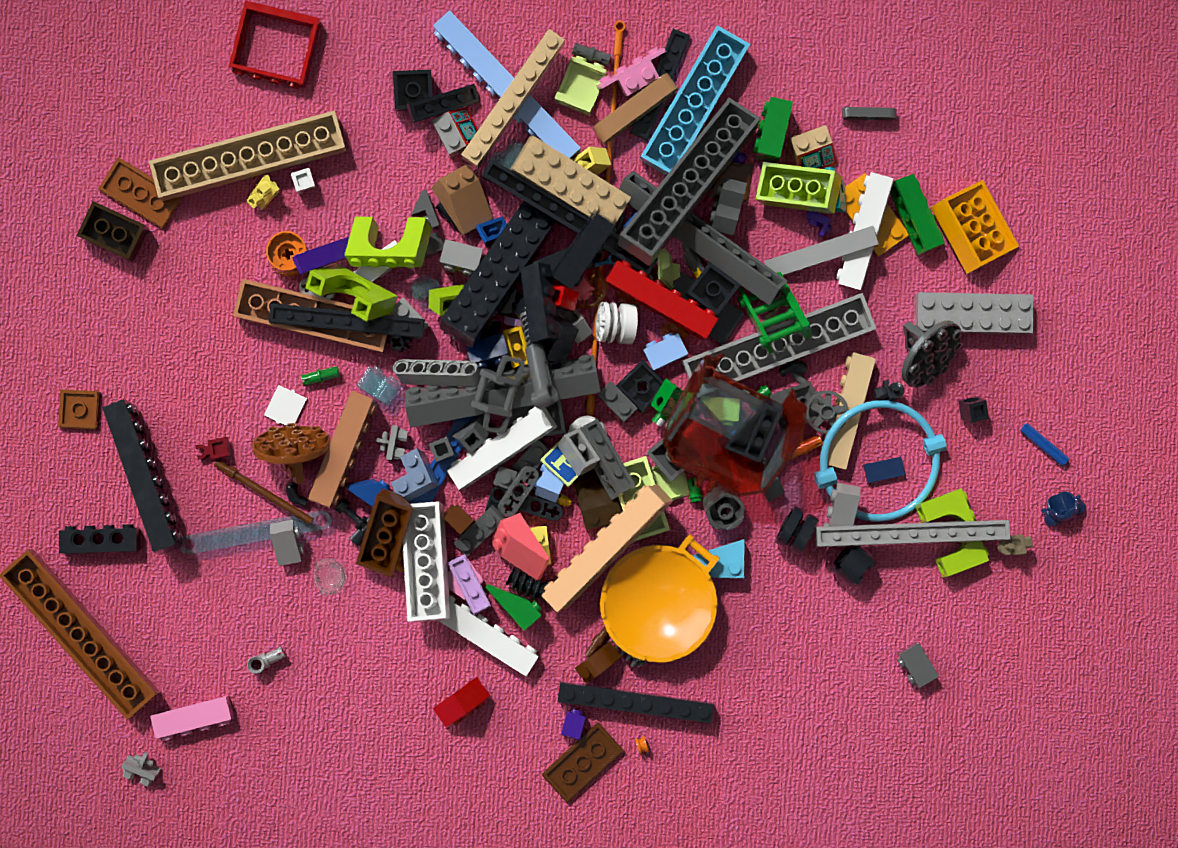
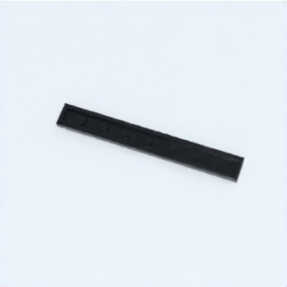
M271 303L269 323L420 339H423L425 319L385 315L365 321L352 314V311Z

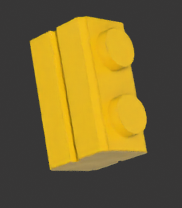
M522 326L504 330L503 333L509 356L521 358L525 362L524 367L528 366L525 353L526 342ZM511 362L513 370L518 369L519 363Z

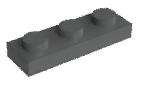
M492 505L453 544L468 557L499 526L500 521L506 518Z

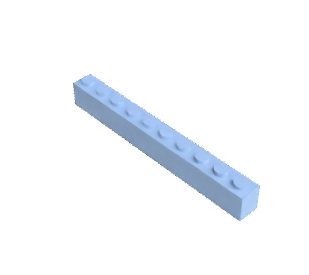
M449 10L433 25L435 30L433 34L440 41L444 40L448 44L447 49L453 55L457 54L461 58L459 61L466 69L470 67L474 71L472 75L479 82L483 81L487 85L486 90L492 96L496 95L500 99L514 77ZM530 95L514 119L519 124L522 122L526 126L525 131L530 136H535L572 160L581 151V148Z

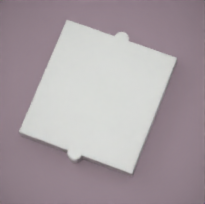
M278 385L264 415L275 420L277 424L296 423L307 398L295 393L294 390L290 391Z

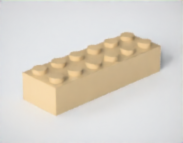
M535 136L528 138L510 169L590 217L595 209L615 224L631 198Z

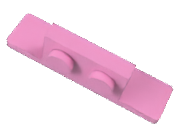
M658 47L649 50V55L644 58L639 56L632 60V65L628 67L624 65L615 70V75L611 77L610 75L604 76L599 80L601 83L596 85L597 88L602 89L617 80L624 95L629 96L659 78V75L651 60L666 52L665 48L658 49Z

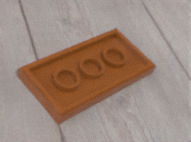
M119 157L98 188L101 192L162 229L165 228L183 199V196L161 201L158 198L154 179Z

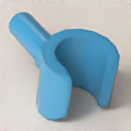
M610 255L608 259L593 263L594 268L608 264L614 267L616 262L611 260L615 257Z

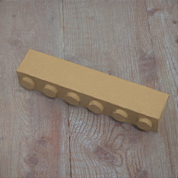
M854 352L851 354V357L847 356L845 362L847 371L846 375L843 374L841 377L840 386H842V390L838 394L845 399L849 410L864 403L876 358ZM836 396L835 404L843 406V402ZM845 411L835 414V420L837 421ZM861 412L850 418L836 433L829 449L828 466L846 470Z

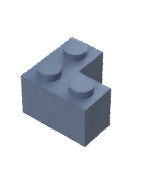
M416 448L400 457L407 474L391 482L395 493L400 494L409 502L439 486L425 452Z

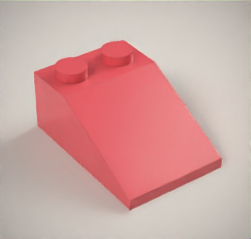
M520 513L501 520L492 540L494 549L500 553L501 557L534 579L540 580L550 559Z

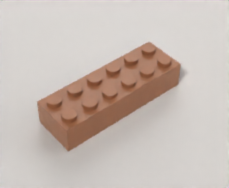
M351 390L308 499L330 508L339 505L342 498L340 491L342 487L345 488L349 481L347 474L349 469L353 470L357 460L354 459L357 451L360 452L364 441L361 439L363 434H367L371 425L369 419L377 411V401Z

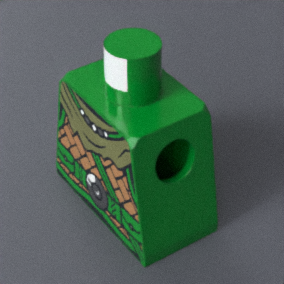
M666 378L651 402V406L658 411L652 421L660 427L667 418L674 423H678L698 402Z

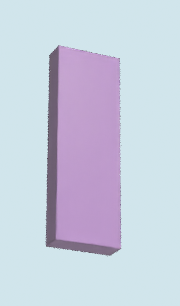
M464 554L448 562L447 564L473 614L490 607L491 604L466 555Z

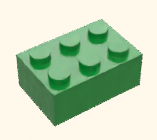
M770 97L769 102L765 101L761 114L764 120L760 121L757 130L760 138H756L752 152L756 153L755 159L778 163L793 101Z

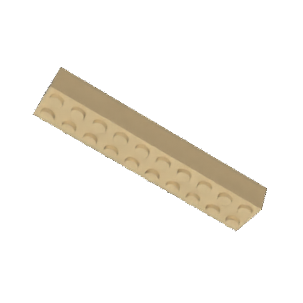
M335 111L150 160L149 165L158 198L161 201H166L343 153L347 150Z

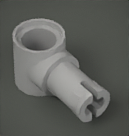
M280 646L267 654L262 653L251 657L247 662L248 670L257 674L271 667V664L286 658L285 653L278 655V653L284 651L283 648ZM255 659L260 660L262 663V667L259 670L253 667Z

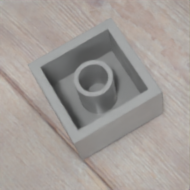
M445 239L440 264L445 271L455 273L458 270L462 271L464 276L471 277L484 258V251L482 248Z

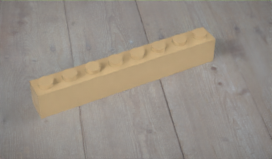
M548 29L461 154L462 159L479 169L564 47V38Z

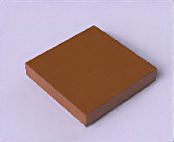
M60 389L58 427L98 430L100 391Z

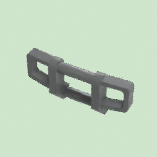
M504 355L497 372L481 368L480 382L475 400H472L471 406L485 412L483 428L486 431L504 434L509 419L512 416L513 411L511 409L516 391L522 381L521 377L525 362L521 358ZM506 362L519 363L516 377L502 374ZM488 379L510 384L504 407L482 402ZM490 413L504 416L500 428L488 426Z

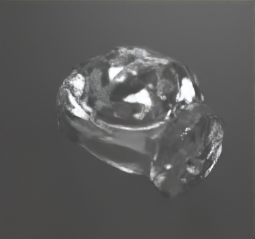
M325 558L315 563L313 578L316 588L320 590V594L322 596H331L341 593L342 587L346 585L348 580L344 565L337 562L335 558Z

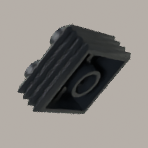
M641 360L616 387L638 408L637 410L640 413H644L651 406V402L664 380L644 360ZM639 382L641 384H643L644 382L647 384L645 387L647 389L646 391L638 390Z

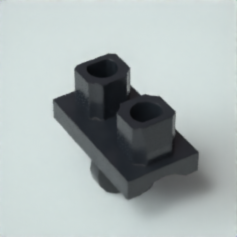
M889 379L885 380L882 383V387L874 389L873 400L894 401V399H900L905 391L903 385L898 382L889 385Z

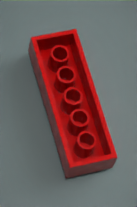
M617 260L606 279L607 286L704 342L718 320L715 317L716 313L707 308L705 311L702 310L694 300L689 299L687 301L683 299V294L674 289L672 291L666 289V285L657 279L655 282L650 280L647 273L642 270L638 272L633 270L632 265L624 260L622 262Z

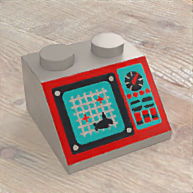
M467 107L447 112L432 120L450 158L462 153L478 131Z

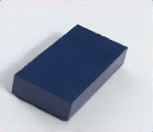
M901 457L863 464L867 483L905 475Z

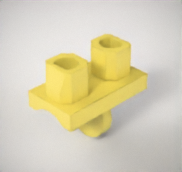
M266 175L250 194L247 202L252 208L259 206L263 210L273 197L278 194L280 189L276 182H271L270 177Z

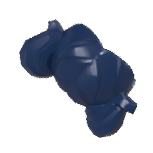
M1067 491L1051 496L1048 499L1047 508L1041 509V512L1045 513V523L1049 526H1057L1060 522L1070 521L1076 516L1083 514L1086 504L1081 500L1082 496L1077 495L1075 497Z

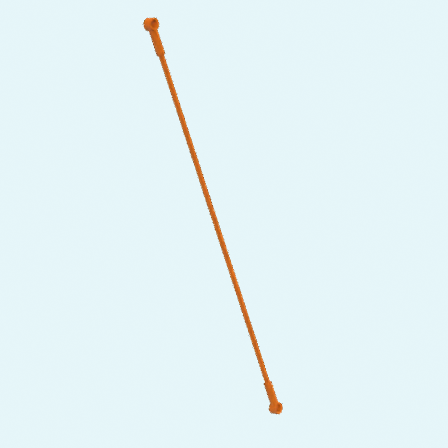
M617 21L614 24L615 62L613 75L616 74L615 70L619 68L622 38L625 30V23L623 21ZM621 24L623 29L618 30L616 25ZM617 80L613 82L611 113L616 110ZM613 139L608 142L607 153L610 162H612ZM611 166L606 169L605 181L609 184ZM603 250L601 252L602 257L599 259V261L604 260L605 251ZM599 266L592 346V355H594L595 363L598 343L596 316L601 303L603 266ZM594 393L587 395L586 416H593Z

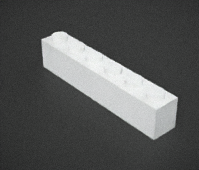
M872 172L870 176L866 175L863 185L866 187L865 194L860 195L858 202L861 208L859 213H855L853 224H856L854 232L874 226L878 236L894 178ZM874 246L842 256V261L845 262L843 269L839 268L836 279H839L838 284L862 290Z
M536 407L532 408L528 412V416L516 419L512 427L506 428L504 434L497 433V437L485 440L481 448L476 449L471 454L467 453V457L463 460L458 459L451 464L452 467L447 472L459 490L468 488L557 428L547 409L539 410Z
M449 595L451 620H441L440 622L527 676L539 657L536 654L537 650L529 645L524 647L520 644L521 640L512 634L510 637L505 635L503 628L496 624L494 627L487 623V618L481 614L475 616L471 613L470 607L465 604L458 605L455 603L456 599Z

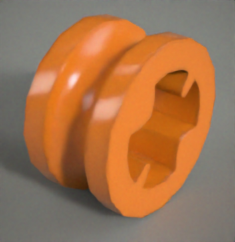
M642 736L641 739L635 738L639 754L642 755L643 752L648 753L649 750L645 737Z

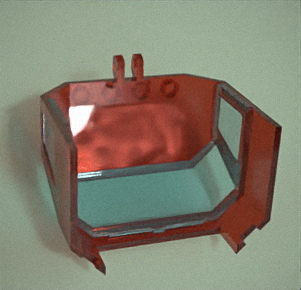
M724 353L718 354L716 357L705 355L691 375L667 420L662 441L670 462L697 476L695 486L698 488L702 485L704 479L707 480L708 483L705 491L708 493L712 491L714 485L739 497L765 493L802 443L807 407L803 402L797 400L795 397L797 393L792 388L784 401L779 403L784 405L783 412L760 463L724 448L727 440L766 398L772 401L775 400L716 371L715 369L724 357Z

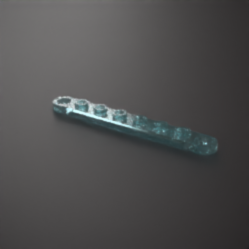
M321 510L306 513L314 518L311 525L293 515L186 535L183 537L184 541L181 542L183 547L180 550L185 554H195L270 540V524L288 520L294 521L295 527H299L300 534L324 530L331 525L332 518L327 511ZM321 514L327 518V523L323 526H320L316 521L317 517ZM187 539L194 541L195 546L192 550H187L184 547Z

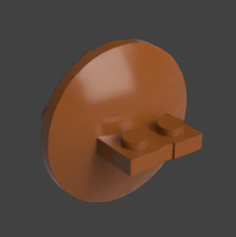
M288 423L286 427H269L267 432L254 439L252 450L255 457L262 461L282 464L283 470L287 471L289 478H292L296 484L304 483L302 462L312 460L327 452L330 445V436L320 426H297L296 423Z

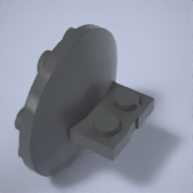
M950 320L942 321L925 333L919 326L912 324L910 321L904 325L905 348L909 353L902 367V379L910 387H920L925 384L929 386L939 374H944L948 370V364L962 346V342H960L962 331L956 323Z

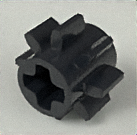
M390 335L392 338L387 341L392 347L391 351L395 349L398 350V353H402L404 349L408 350L410 348L408 343L412 339Z

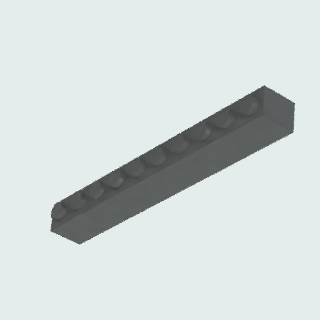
M632 171L623 179L619 190L631 197L627 204L639 211L657 187ZM693 213L689 215L674 235L685 246L714 264L768 305H771L778 298L787 283L786 279Z

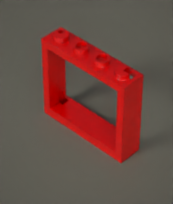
M245 0L229 68L233 71V74L239 76L249 74L252 75L251 78L256 80L265 78L270 79V82L273 84L281 85L282 82L289 84L288 86L294 89L305 88L321 26L320 19ZM251 13L312 28L300 79L239 65Z

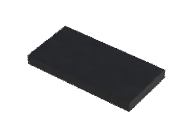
M680 272V278L673 282L674 288L672 289L683 294L682 298L688 301L690 298L686 296V293L695 280ZM727 303L716 317L718 320L708 336L724 345L744 313L730 303Z

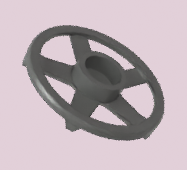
M826 390L814 394L809 399L805 408V416L812 429L827 434L829 430H822L817 427L825 420L832 426L836 422L834 415L843 411L846 413L849 409L845 399L840 394ZM825 394L822 406L812 403L817 396ZM831 394L837 396L844 405L833 407L831 405ZM809 408L819 413L814 423L810 420Z

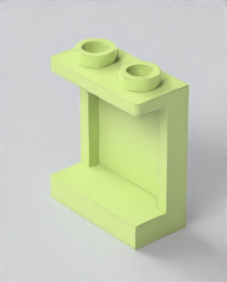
M571 56L559 91L556 93L555 102L590 116L600 92L596 85L601 83L599 80L606 76L607 70L601 64H590L583 57L576 56L575 58Z

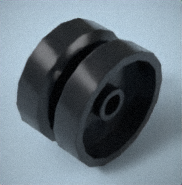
M794 506L781 524L775 543L784 547L792 538L789 547L790 551L800 555L814 532L819 518L809 514L801 523L804 510Z

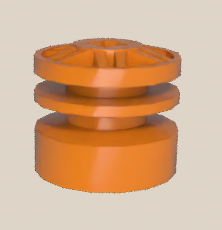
M291 231L276 233L269 239L266 246V256L271 267L284 277H293L299 274L292 257L308 251L304 240L298 234ZM288 252L291 254L289 260L286 258Z

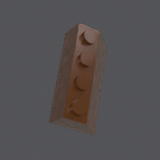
M382 488L376 495L356 561L357 565L389 577L393 576L414 509L400 494Z

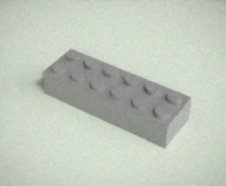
M918 292L915 294L914 325L919 326L925 333L934 325L950 320L960 327L962 334L1030 335L1033 333V295Z

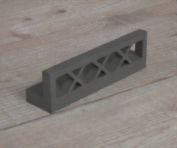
M596 419L580 428L600 458L594 470L611 500L636 486L599 420Z

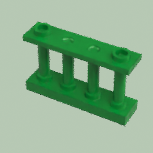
M787 283L781 291L779 299L775 300L771 305L765 304L755 309L752 308L750 302L760 298L753 293L746 296L742 287L738 289L740 297H737L741 308L745 307L760 336L759 342L762 348L766 347L769 354L773 353L772 342L794 333H802L805 339L812 337L810 324ZM780 306L788 307L787 312L760 322L757 317ZM788 319L795 320L793 326L767 336L764 330Z

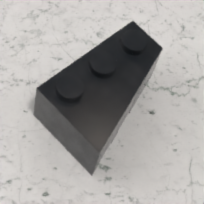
M766 398L727 440L724 448L760 463L781 417L784 405Z

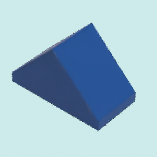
M503 216L476 226L485 247L494 243L506 227L507 223Z

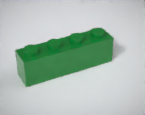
M911 174L894 181L890 195L917 255L945 243L943 235L939 231L935 217L931 213L927 199L923 195L920 183L915 175Z

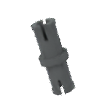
M576 42L572 51V55L586 58L589 62L593 60L608 66L611 57L610 53L596 50L593 46L590 48L577 44Z

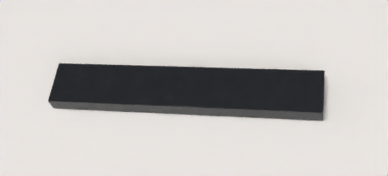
M674 28L672 29L665 46L666 52L662 54L656 68L659 77L668 73L673 80L690 35ZM663 102L635 122L630 134L648 141Z

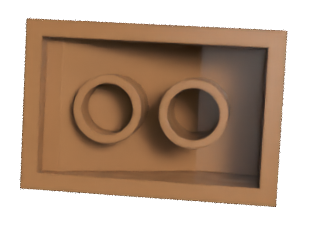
M469 163L438 179L431 188L462 235L476 229L478 224L493 219L480 181Z

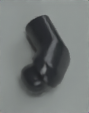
M794 360L779 368V372L782 377L790 373L805 374L808 370V365L805 362Z
M289 482L285 487L289 501L305 508L309 499L298 494V485L295 482Z

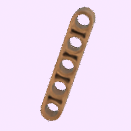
M665 73L598 122L592 129L603 144H606L671 97L679 88L668 73Z

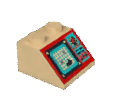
M826 125L789 139L788 144L797 166L825 169V167L837 165L833 142Z

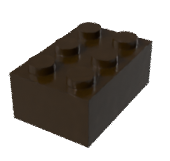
M92 201L76 236L134 262L149 227Z

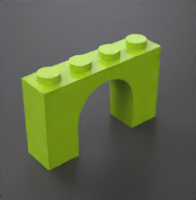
M355 217L344 255L351 266H371L375 268L379 266L390 268L422 267L432 230L426 217H408L402 239L395 246L383 250L374 248L379 226L374 218Z
M337 263L311 270L305 287L319 296L334 292L355 296L351 313L365 321L393 313L397 300V295Z
M962 488L915 505L921 523L929 522L942 516L953 517L958 522L975 520L974 512L967 503L968 496ZM982 541L963 542L958 550L937 558L935 561L941 577H948L989 561V552Z

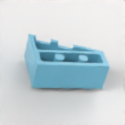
M744 539L708 550L711 554L717 555L720 558L709 571L710 577L744 578ZM699 553L692 555L704 566H707L709 563Z

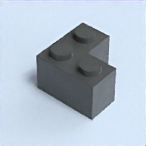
M724 178L723 185L719 184L716 193L719 199L714 200L709 220L713 222L712 227L718 232L734 235L747 183Z

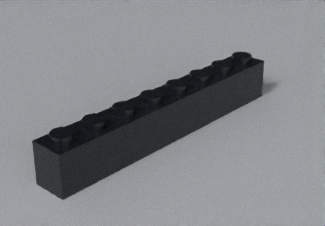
M560 681L558 702L712 723L713 702Z

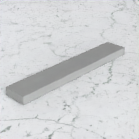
M870 226L766 260L764 263L774 272H781L782 275H786L879 245L874 226Z

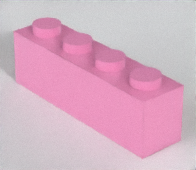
M228 695L154 714L150 718L155 738H162V741L173 738V734L180 733L183 736L191 734L192 729L199 728L200 731L210 729L211 724L218 723V726L230 724L229 720L233 719L234 715Z

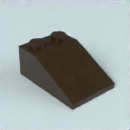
M594 469L582 474L573 481L586 530L612 524L610 520L616 514H621L618 498L611 500Z

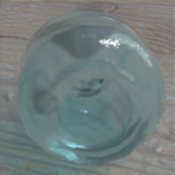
M426 275L414 280L410 291L415 301L418 300L420 303H425L429 301V290L440 288L437 279L433 280L431 276Z

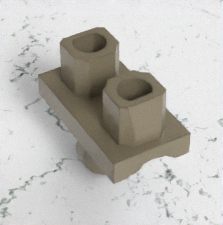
M1023 534L1010 535V540H1000L998 543V550L1004 556L1027 553L1026 549L1033 548L1032 537H1024Z

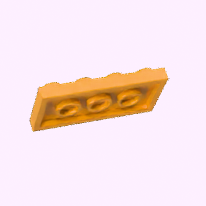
M866 173L845 187V213L852 223L855 213H859L861 208L858 205L860 195L865 194L866 187L863 186ZM888 204L886 205L877 236L879 245L874 246L873 249L877 257L908 236L907 230Z

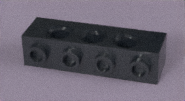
M123 524L122 528L116 529L115 525H103V529H96V525L84 526V530H76V526H65V530H59V554L140 551V528H134V524ZM99 533L104 537V541L101 544L96 542V536ZM117 533H121L123 536V541L120 544L115 541ZM79 534L84 536V543L81 545L76 541Z

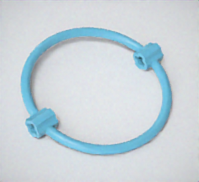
M877 400L855 406L844 413L832 425L823 442L820 454V471L814 472V479L819 489L825 487L827 493L831 496L832 489L835 490L833 485L837 484V476L833 467L828 468L829 449L838 430L850 418L860 412L874 408H890L909 415L920 424L927 434L928 438L923 439V447L928 456L932 455V469L922 492L902 509L887 514H870L859 510L856 512L855 517L858 519L883 522L907 515L916 509L915 505L922 503L928 497L938 477L940 452L945 451L947 445L943 435H935L924 417L911 407L895 401Z

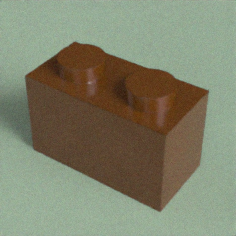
M458 504L456 506L451 505L444 512L446 514L444 519L460 535L475 522Z

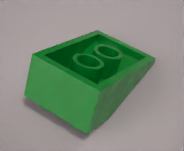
M492 584L486 586L487 590L524 631L542 615L540 612L542 608L536 601L531 602L527 598Z

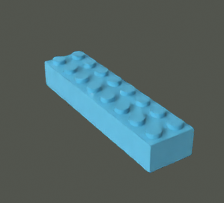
M716 26L640 156V161L666 176L698 137L750 46L748 42L720 26Z

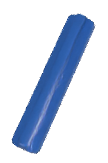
M1025 423L1021 427L1020 431L1061 466L1068 462L1069 457L1031 425Z

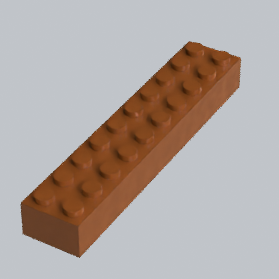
M27 549L0 573V578L126 720L133 718L160 693L33 549Z

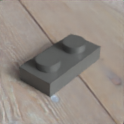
M539 439L530 446L512 467L518 473L525 466L537 469L542 463L540 460L551 449ZM532 471L530 473L526 472L525 475L527 476V479L531 475Z

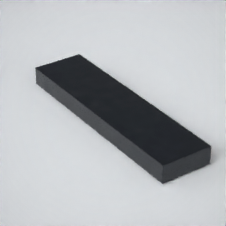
M474 83L406 104L411 123H415L478 103L480 100Z

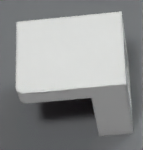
M310 168L291 173L296 192L299 195L303 194L302 191L315 187Z

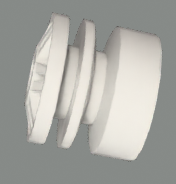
M608 302L600 303L596 316V336L598 342H605L607 340L608 343H612L615 336L619 344H632L634 342L638 321L635 304L622 303L617 310L615 303H610V305Z

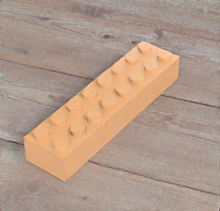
M658 484L642 487L637 492L638 497L630 500L623 507L625 510L621 514H616L610 520L612 524L607 528H602L597 533L598 538L586 544L583 548L585 551L581 555L577 554L570 561L572 565L567 569H562L557 574L559 578L545 586V592L541 596L556 612L569 608L673 502Z

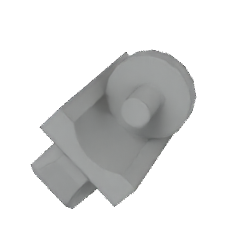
M392 425L390 440H387L389 432H383L382 439L376 438V442L381 443V451H385L386 445L389 444L386 459L391 461L393 459H401L400 457L405 455V449L397 448L396 443L397 440L407 442L409 434L408 431L400 429L399 426Z
M147 752L143 756L136 754L133 757L129 755L121 767L124 769L123 777L133 779L135 774L142 776L140 783L147 787L157 777L161 768L153 765L154 761L148 759L149 753Z

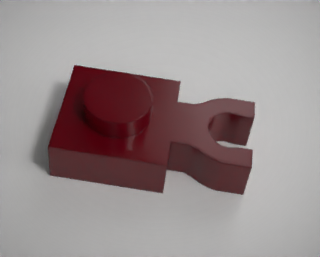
M228 437L208 440V446L202 444L195 445L196 449L204 450L203 455L197 456L198 460L206 459L208 456L212 460L231 456Z

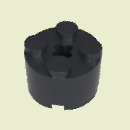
M846 546L833 563L836 565L835 569L831 567L830 571L849 586L852 584L857 586L863 580L862 575L864 572L870 570L874 566L875 561L873 560V555L862 546H852L850 549Z

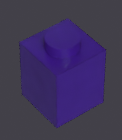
M573 708L571 711L567 710L561 735L580 739L586 718L585 715H582L583 711Z

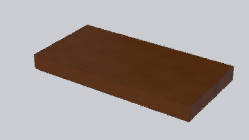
M597 722L541 775L568 803L614 761L624 749Z

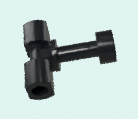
M344 498L334 510L339 514L344 512L356 523L355 528L357 530L349 539L359 546L363 541L370 516L368 518L365 516L361 518L348 507L350 502Z

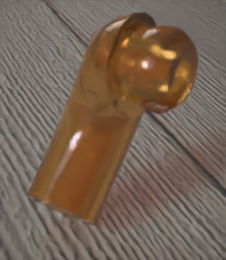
M673 323L664 324L661 329V333L664 336L673 332V334L678 333L684 340L690 334Z

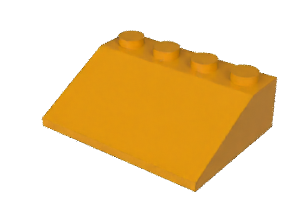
M983 180L931 206L934 215L967 274L1019 247Z

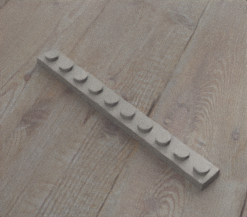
M1009 520L816 527L817 547L1010 540Z

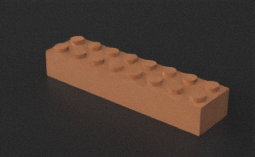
M242 279L233 313L235 318L385 354L389 335L269 323L271 303L352 311L353 305Z

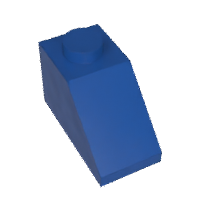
M375 479L347 483L345 487L373 507L376 495L382 488L389 490L390 485L382 479L379 482Z

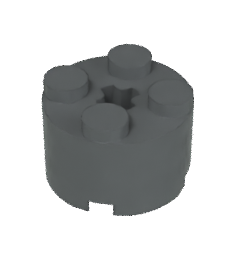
M720 485L710 490L703 498L704 512L709 523L714 528L731 530L743 521L745 507L739 494L733 488L727 485Z

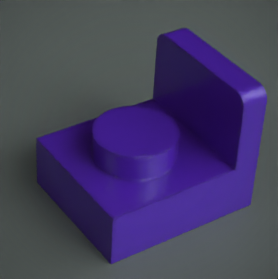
M808 211L805 218L808 220V224L817 228L819 225L822 226L818 237L822 238L824 234L828 235L832 226L829 224L830 218L814 211Z

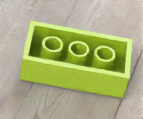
M763 162L755 199L762 205L834 214L842 176L834 170Z

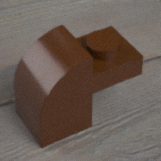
M609 641L577 665L575 669L582 679L588 683L615 663L621 655Z

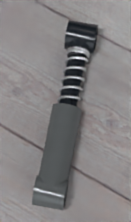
M523 296L512 303V310L515 316L521 320L522 330L524 331L523 335L526 337L525 353L534 390L531 399L536 408L543 410L557 402L559 395L552 385L544 346L542 344L530 343Z

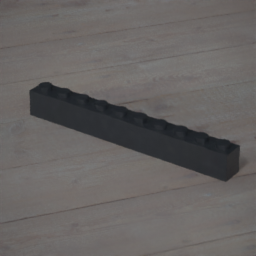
M491 159L482 174L484 180L576 235L589 218L587 215ZM615 232L610 239L607 238L605 240L603 251L621 262L624 260L630 263L636 271L642 270L649 275L658 259L656 257L653 263L648 266L618 245L620 235Z

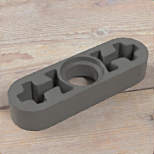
M842 108L841 118L846 120H896L897 109Z
M525 466L521 469L498 504V510L502 515L511 517L517 512L539 478V473L535 468ZM532 471L533 478L527 479L526 472L530 473ZM520 480L527 483L528 486L526 487L524 484L520 483ZM517 486H521L523 494L516 497L514 489ZM511 496L513 499L517 500V502L515 503L514 501L509 499V497ZM505 504H507V505L510 504V507H511L512 509H511L510 511H509V510H506V511H505L504 505H505Z

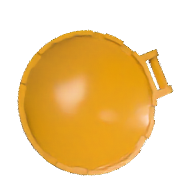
M691 534L687 536L679 548L652 545L628 553L613 566L605 579L600 600V610L604 625L612 640L622 650L635 658L650 662H668L682 658L698 648L713 627L717 612V596L709 571L720 558L717 555L714 556L696 542ZM689 545L708 560L707 566L699 562L685 548Z

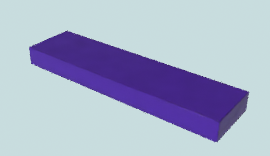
M349 237L294 255L292 259L299 274L302 275L311 270L346 259L344 255Z

